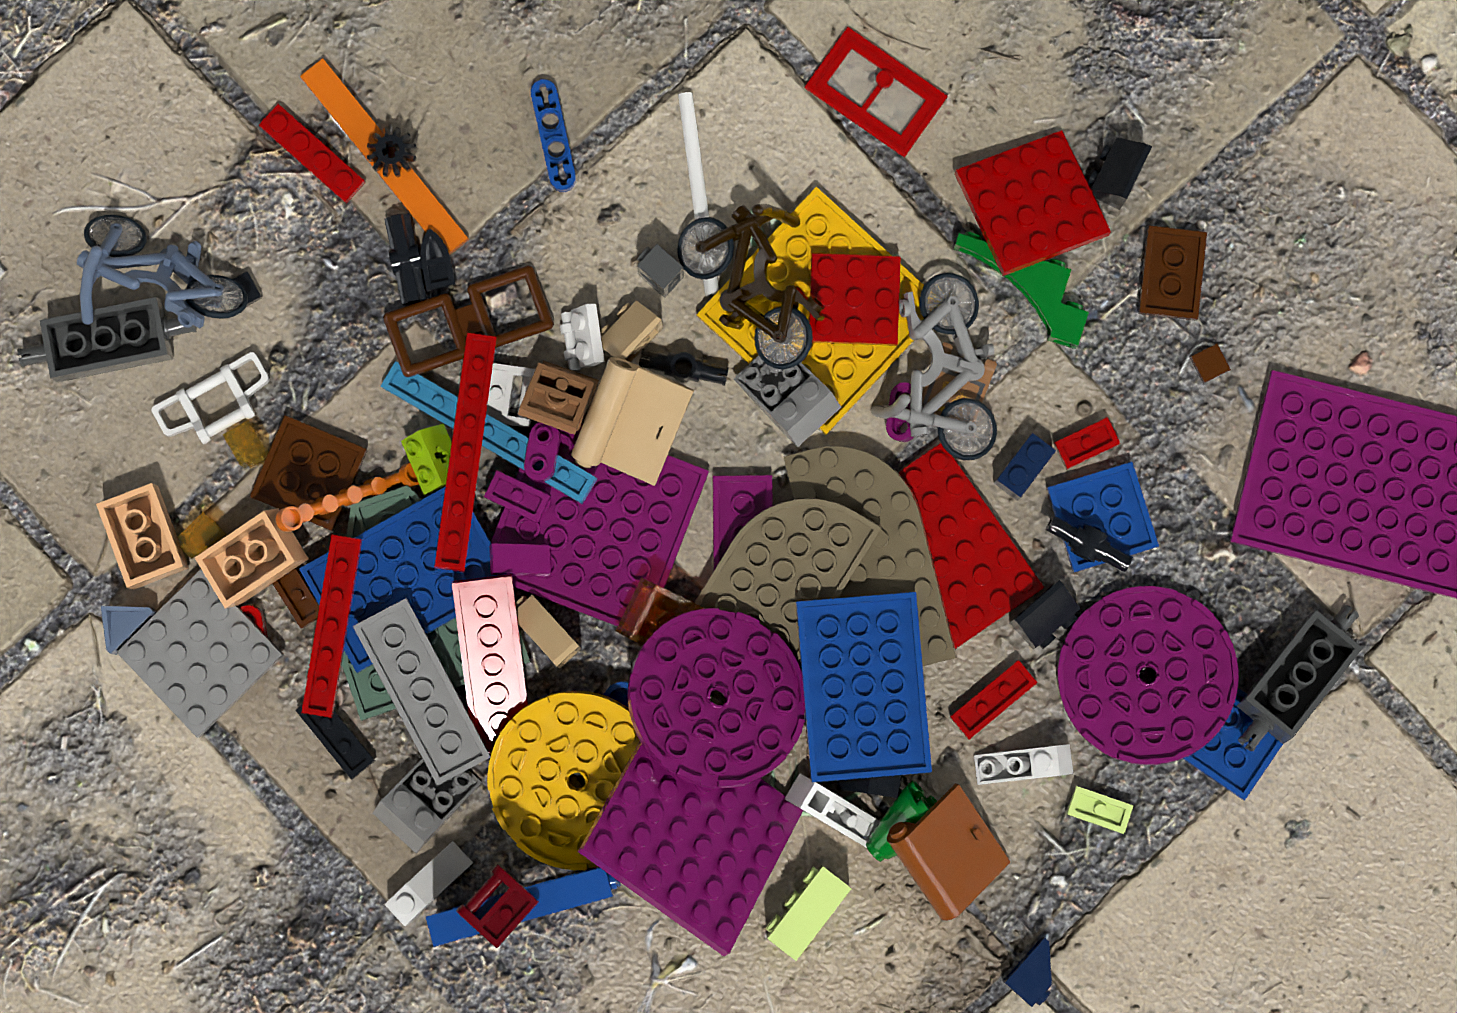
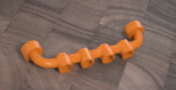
M406 463L400 467L398 473L383 478L375 477L368 479L359 487L350 486L340 490L337 495L319 497L312 504L282 508L276 514V524L284 532L299 529L302 523L310 521L314 515H325L336 511L339 506L359 503L363 497L383 494L386 489L399 484L412 487L419 485V482L411 464Z

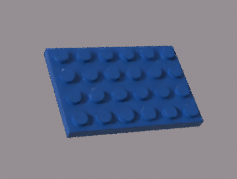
M446 486L354 537L362 540L344 651L356 673L365 670L373 664L353 628L354 625L407 598L427 635L456 618L452 581L499 576L491 575L489 549L491 542L474 512H472L464 572L434 568ZM328 553L299 568L319 605Z
M916 592L797 601L796 612L811 782L932 772Z

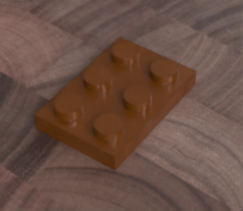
M1158 226L1147 227L1138 314L1198 320L1207 232Z

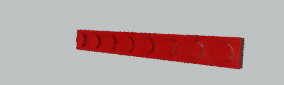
M467 333L434 567L437 569L464 572L496 346L497 337Z

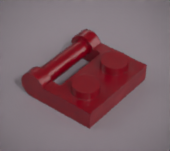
M499 864L492 870L493 875L466 905L461 904L456 910L462 918L495 948H498L539 902ZM503 882L509 889L480 920L474 913Z

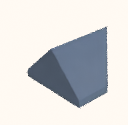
M101 606L106 650L110 654L117 655V651L157 611L150 607Z

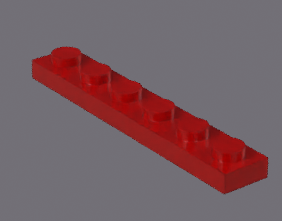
M331 535L301 713L333 718L362 546L361 539Z

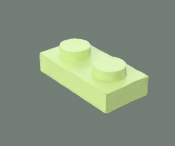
M1076 786L1066 814L1124 834L1133 805Z

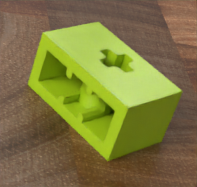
M444 424L418 430L401 441L424 495L437 492L446 486L452 442Z

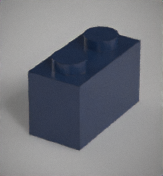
M1032 433L994 484L1018 501L1056 450Z

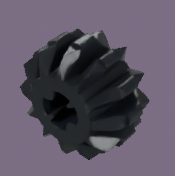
M385 127L383 128L384 137L381 138L377 133L373 134L377 144H367V148L373 151L367 155V159L369 162H375L372 167L375 172L383 168L384 177H388L391 170H393L396 177H400L399 168L403 167L407 172L411 170L407 161H416L417 157L410 152L415 151L417 147L415 143H409L411 139L409 133L401 136V129L396 127L393 135H390L389 129ZM390 147H394L396 150L395 157L390 158L388 155Z

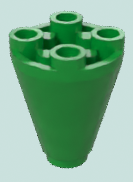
M914 780L903 788L898 798L895 799L869 836L870 840L866 843L869 852L879 862L885 858L891 859L897 856L887 842L889 829L898 822L916 824L937 802L932 795L926 797L922 788Z

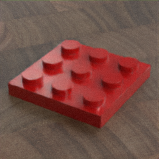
M812 253L810 296L816 297L824 305L821 313L825 316L822 321H818L810 313L809 322L812 328V343L897 346L901 256Z

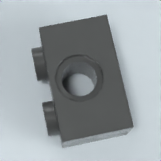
M658 244L652 249L648 246L637 258L639 261L637 265L638 275L664 298L684 278V267Z

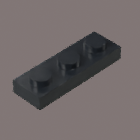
M303 704L295 710L351 780L376 761L335 710L333 718L301 713Z

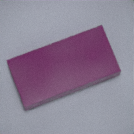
M492 543L489 546L491 575L549 576L551 574L550 545Z

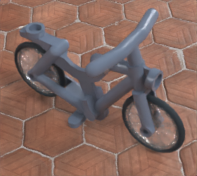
M103 215L87 223L84 229V238L91 249L90 252L84 250L77 259V265L83 268L80 305L81 318L84 324L89 325L93 322L92 290L93 284L100 276L132 290L138 289L142 282H150L162 286L167 291L164 303L165 309L178 315L180 324L186 328L194 325L200 329L204 326V316L217 319L230 318L240 314L246 308L248 296L239 283L221 275H206L198 268L201 254L199 242L193 241L188 245L186 257L178 250L176 245H168L160 253L135 255L144 248L147 242L145 230L136 221L121 215ZM159 265L156 272L131 270L126 273H122L118 270H115L122 268ZM173 272L187 284L186 289L181 290L177 283L170 278Z

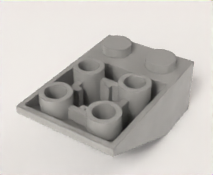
M775 341L764 350L766 356L777 363H787L796 359L785 346ZM757 356L733 378L797 447L841 408L833 393L801 362L789 369H776L767 365L760 356Z
M422 758L379 802L372 814L417 854L482 782L473 773L466 770L437 786Z

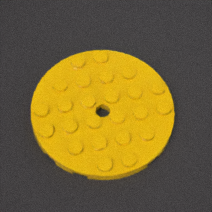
M559 692L540 698L527 705L501 731L491 752L488 764L487 787L493 805L492 810L501 828L517 843L516 846L527 855L542 863L560 869L587 870L588 868L598 867L581 855L578 850L640 741L633 727L629 708L617 700L593 692ZM581 773L585 779V785L582 788L573 787L569 781L571 774Z

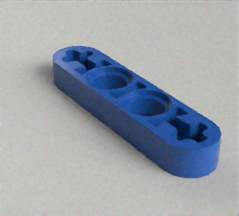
M541 79L533 84L531 98L550 183L556 191L568 192L576 184V174L559 97L555 85L549 80ZM546 87L547 91H552L548 95L550 107L556 104V108H545L540 112L538 111V108H544L542 97H536V94H539L541 91L540 88ZM548 114H553L559 119L558 126L554 129H546L542 125L543 118ZM555 142H559L565 147L564 154L558 158H554L548 153L549 146ZM568 160L569 164H563L565 174L571 175V178L567 179L566 185H561L560 181H555V178L559 177L558 167L556 165L551 168V164H561Z

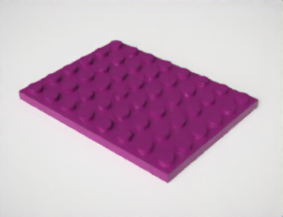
M1275 370L1270 371L1229 542L1457 599V416Z

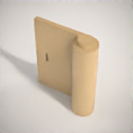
M610 357L571 453L575 463L584 468H591L603 463L655 486L694 390L624 359Z

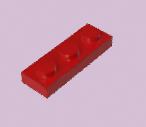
M1017 660L953 713L950 719L965 737L970 740L1038 682L1023 664Z

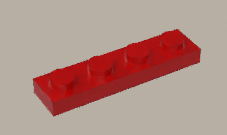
M279 104L259 124L262 130L345 204L366 183L364 179Z

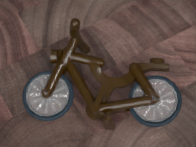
M756 204L752 208L753 214L745 205L738 207L732 214L736 224L727 227L720 220L711 217L692 221L680 235L677 253L679 262L684 267V270L690 276L697 279H711L725 271L733 257L734 242L738 240L729 286L720 296L721 307L733 313L731 316L722 314L719 321L726 327L739 330L744 326V323L741 321L743 317L755 325L754 340L757 353L767 365L773 368L789 369L802 362L810 351L813 335L810 322L798 310L799 303L804 305L818 321H822L825 318L821 313L824 305L812 295L808 298L798 286L788 285L783 291L771 286L767 279L766 269L769 263L773 264L777 261V255L761 229L762 224L772 219H777L795 228L800 225V218L784 209L769 204ZM752 236L760 249L754 262L755 281L741 287ZM763 294L767 299L780 302L782 305L763 315L749 305L747 301Z

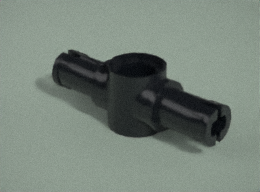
M642 349L639 360L640 367L662 371L664 375L674 377L680 382H699V380L725 386L727 377L724 376L728 375L729 367L703 363V359L694 358L687 352L678 354L669 352L666 355ZM679 361H689L692 365L691 371L687 374L678 373L675 366Z
M1055 515L1051 517L1046 526V531L1068 543L1072 553L1089 562L1094 563L1095 560L1098 562L1103 561L1123 572H1126L1132 562V556L1110 545L1111 542L1107 540L1108 536L1092 526L1084 524L1083 527L1081 525L1076 527Z

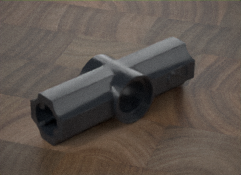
M409 213L396 214L384 218L390 249L388 250L393 274L397 278L402 305H411L426 300L427 297L421 272L420 250L418 244L415 243Z

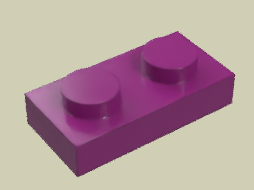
M496 471L484 498L539 523L551 496L502 472Z

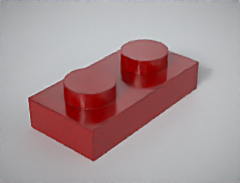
M1108 417L1053 444L1067 470L1121 443Z

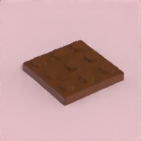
M285 415L250 497L280 510L289 506L312 504L317 498L322 496L337 495L340 490L353 486L368 450ZM344 505L339 506L334 512L325 515H314L308 522L333 532Z

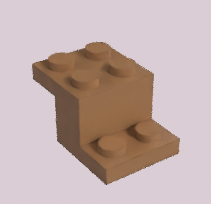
M543 360V363H538L520 405L518 415L575 435L576 431H580L599 380Z

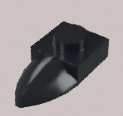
M427 230L420 251L426 290L456 285L451 256L446 245L433 230Z

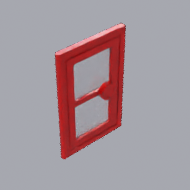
M849 27L846 28L804 87L904 158L948 98L946 94Z

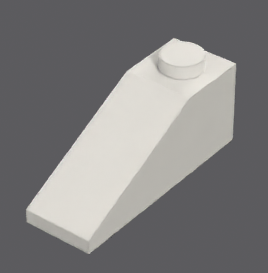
M800 773L785 797V800L866 847V843L870 840L869 836L880 822L820 784L811 782V779Z
M452 841L384 905L404 926H407L470 867L473 862Z

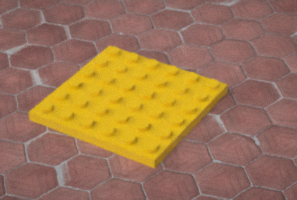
M815 187L791 213L800 218V225L794 228L782 223L769 236L768 241L777 255V261L773 264H768L766 269L767 279L771 286L781 291L785 290L788 285L798 286L809 298L811 291L812 253L892 255L819 188ZM759 248L745 263L741 287L755 281L754 262L760 250ZM900 264L899 301L904 299L903 294L913 292L916 314L921 321L924 318L920 311L919 298L924 284ZM729 279L696 316L744 361L750 364L759 356L754 340L756 326L744 317L741 319L744 326L740 330L726 327L719 321L722 314L731 316L733 313L724 310L720 305V296L724 290L728 289ZM928 290L925 299L928 314L941 302L930 290ZM763 294L747 301L749 305L763 315L782 305L780 302L767 299ZM799 303L798 310L802 312L809 321L810 312L804 307V305ZM899 312L897 346L812 343L808 355L801 363L833 393L841 406L833 416L818 428L825 435L833 429L914 342L909 337L907 317H901ZM780 313L773 315L770 320L778 324ZM796 317L792 344L786 345L781 343L796 358L801 354L806 344V330L798 317ZM761 331V346L764 351L774 342V339Z

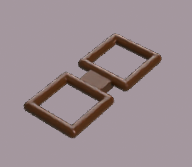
M527 265L470 284L467 292L472 304L456 310L450 295L444 293L385 313L383 320L403 375L405 377H412L464 359L467 333L497 337L495 348L552 329L554 322L534 268ZM525 279L540 321L495 335L481 293ZM442 307L457 349L412 364L397 321Z

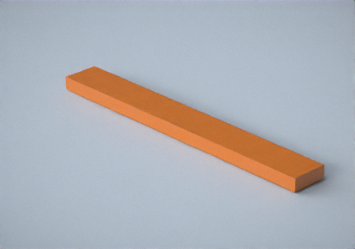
M322 58L300 77L367 159V155L373 152L367 148V144H377L373 134L377 133L381 138L385 135ZM394 147L389 148L388 155L390 158L395 157L396 150ZM403 167L399 168L400 177H396L393 170H391L388 177L383 176V168L377 171L425 233L431 229L443 240L449 255L469 240L412 168L409 172L405 171Z

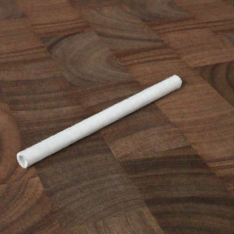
M692 92L678 94L694 217L697 220L709 217L693 94ZM709 223L696 226L698 241H704L712 236ZM699 253L702 273H710L716 270L714 254L710 256L705 253ZM717 276L711 279H703L705 296H714L719 291Z

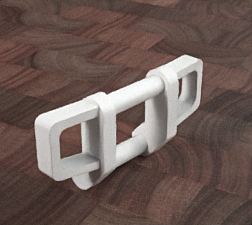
M250 352L235 362L220 367L221 371L187 390L183 388L177 391L172 397L153 406L151 411L163 433L168 437H172L194 428L201 442L206 444L217 433L244 418L249 420L256 416L248 398L264 387L270 380L258 356L254 352ZM249 361H254L261 374V379L244 392L233 371ZM227 381L240 408L205 426L191 400ZM180 401L191 422L168 429L161 416V411Z

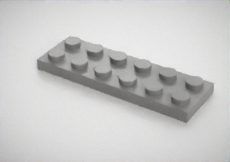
M407 598L353 626L437 786L491 758Z

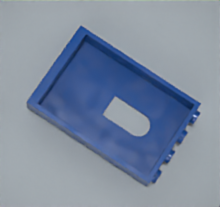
M600 867L524 887L539 902L521 922L613 897L621 883ZM503 894L489 897L474 914L481 920ZM460 906L426 916L433 947L480 934L457 913L456 910Z

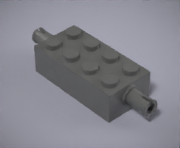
M157 297L93 309L94 319L89 325L82 322L81 312L39 320L43 344L19 348L17 352L18 356L21 355L22 357L18 358L21 367L47 362L50 378L56 382H63L172 360L171 336L197 332V327L194 325L189 328L182 326L178 317L167 319L163 302Z
M1343 605L1332 621L1328 620L1317 610L1307 616L1237 704V707L1253 720L1243 735L1238 738L1239 743L1243 746L1252 737L1245 747L1247 750L1254 751L1267 732L1282 744L1291 740L1363 649L1362 646L1346 634L1349 627L1359 617L1355 610L1347 616L1352 607Z

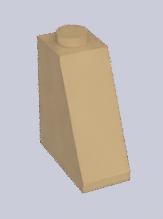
M524 595L515 603L518 624L559 669L582 649L533 595L529 598Z

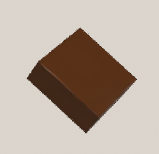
M1218 344L1190 357L1203 384L1231 370Z

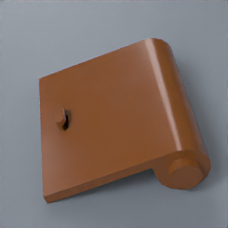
M956 783L916 824L898 822L889 829L887 835V842L940 919L945 921L952 920L960 915L1010 863V860L960 785Z

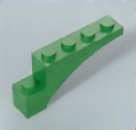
M965 232L964 235L958 234L954 250L983 262L1001 274L987 242L981 240L982 236L972 232ZM1049 259V262L1042 261L1003 276L1023 294L1035 309L1049 334L1047 341L1072 349L1078 347L1089 312L1083 310V305L1067 301L1066 304L1061 303L1072 270L1065 268L1066 263L1056 259Z

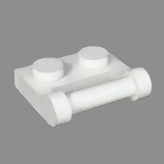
M493 363L486 414L505 425L530 428L531 419L517 415V417L509 416L514 377H523L519 401L520 408L536 369Z

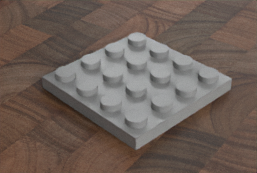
M201 569L117 651L119 656L197 738H200L285 655L261 632L239 606L224 608Z

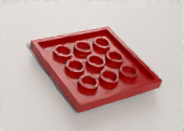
M1062 130L961 167L955 171L954 175L1002 276L1108 237L1111 233Z

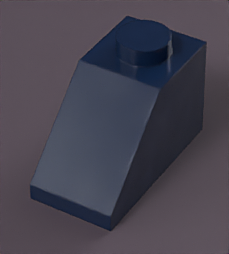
M1041 937L1003 980L1010 989L1031 1007L1035 1003L1040 1006L1051 994L1048 990L1052 985L1050 944L1044 937Z

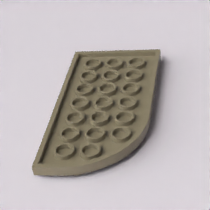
M819 447L783 456L794 499L817 498L834 501L855 510L882 527L838 598L916 592L923 666L957 658L921 512L912 490L900 474L880 458L862 450L849 447Z
M800 498L771 506L757 514L739 531L690 611L719 608V610L734 613L738 611L759 620V623L773 634H778L792 651L797 662H799L800 647L796 602L838 598L882 527L845 505L825 499ZM714 690L710 694V701L722 706L725 702V697L720 691Z

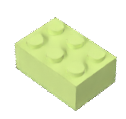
M822 865L818 869L813 866L802 880L806 885L801 892L798 893L794 890L784 903L788 909L781 917L776 914L766 927V930L769 931L767 939L795 961L798 960L852 889Z

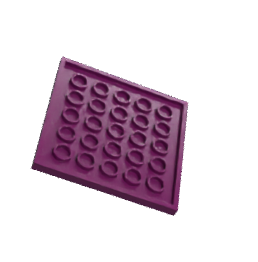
M558 429L561 436L558 455L595 476L597 481L584 503L581 504L545 482L533 481L520 468L516 480L550 495L551 498L539 523L504 508L491 544L550 545L551 574L549 576H512L513 587L646 637L709 471L668 455L657 483L653 486L603 463L591 468H584L577 465L571 455L580 431H576L574 435ZM542 432L539 440L546 441L549 438V433Z
M639 741L578 852L719 954L726 956L730 954L803 810L785 800L786 796L761 778L749 784L733 788H708L686 782L660 766Z

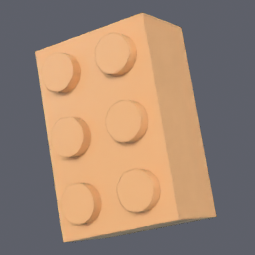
M150 483L96 504L127 588L134 590L189 569L157 485Z
M279 508L264 510L195 557L225 609L241 605L309 559L292 531L284 532L278 528L276 514Z

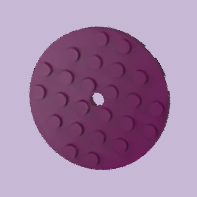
M1131 587L1103 597L1086 609L1073 624L1062 646L1059 658L1058 685L1060 697L1073 726L1087 742L1100 752L1131 764H1167L1188 757L1203 748L1218 734L1225 724L1235 703L1238 690L1237 657L1227 631L1214 614L1196 599L1194 600L1176 590L1164 587ZM1150 667L1154 669L1157 675L1154 682L1147 684L1140 680L1139 673L1143 668Z
M719 608L700 609L681 614L662 625L651 635L633 663L628 683V707L635 732L646 751L660 766L686 782L708 788H733L749 784L764 777L780 765L800 737L805 722L801 669L787 644L778 634H773L769 629L761 625L759 620L738 611L734 613L719 610ZM717 690L723 693L725 702L722 706L710 701L712 691Z

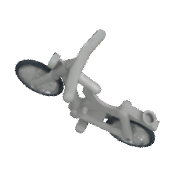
M941 273L930 278L921 291L919 307L924 319L920 321L916 314L913 292L903 294L904 299L899 301L901 317H907L910 339L923 340L930 348L932 360L929 369L924 374L920 370L912 372L910 396L908 394H901L892 405L887 407L875 405L872 407L871 412L875 417L884 419L893 417L910 423L911 437L928 435V427L937 429L939 440L949 454L961 460H975L986 455L996 440L997 425L989 408L978 400L961 398L949 403L943 409L941 415L934 413L968 381H976L984 375L985 368L981 360L994 355L993 344H985L974 349L967 329L975 321L979 310V300L973 285L960 275ZM932 329L943 334L952 335L959 357L944 353L942 343ZM942 368L959 373L922 408L923 387L930 385L940 375Z

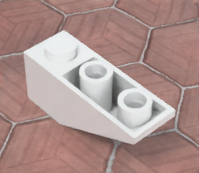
M1070 744L974 755L977 785L1073 774Z

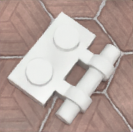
M585 304L571 310L572 312L561 313L562 325H560L561 335H564L566 351H564L565 361H568L569 370L580 371L581 368H588L605 362L596 304Z

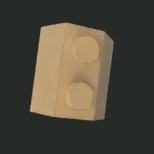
M637 300L632 305L627 303L617 313L616 316L619 319L612 326L607 324L600 331L603 353L608 358L617 357L632 362L642 349L663 329L662 320Z

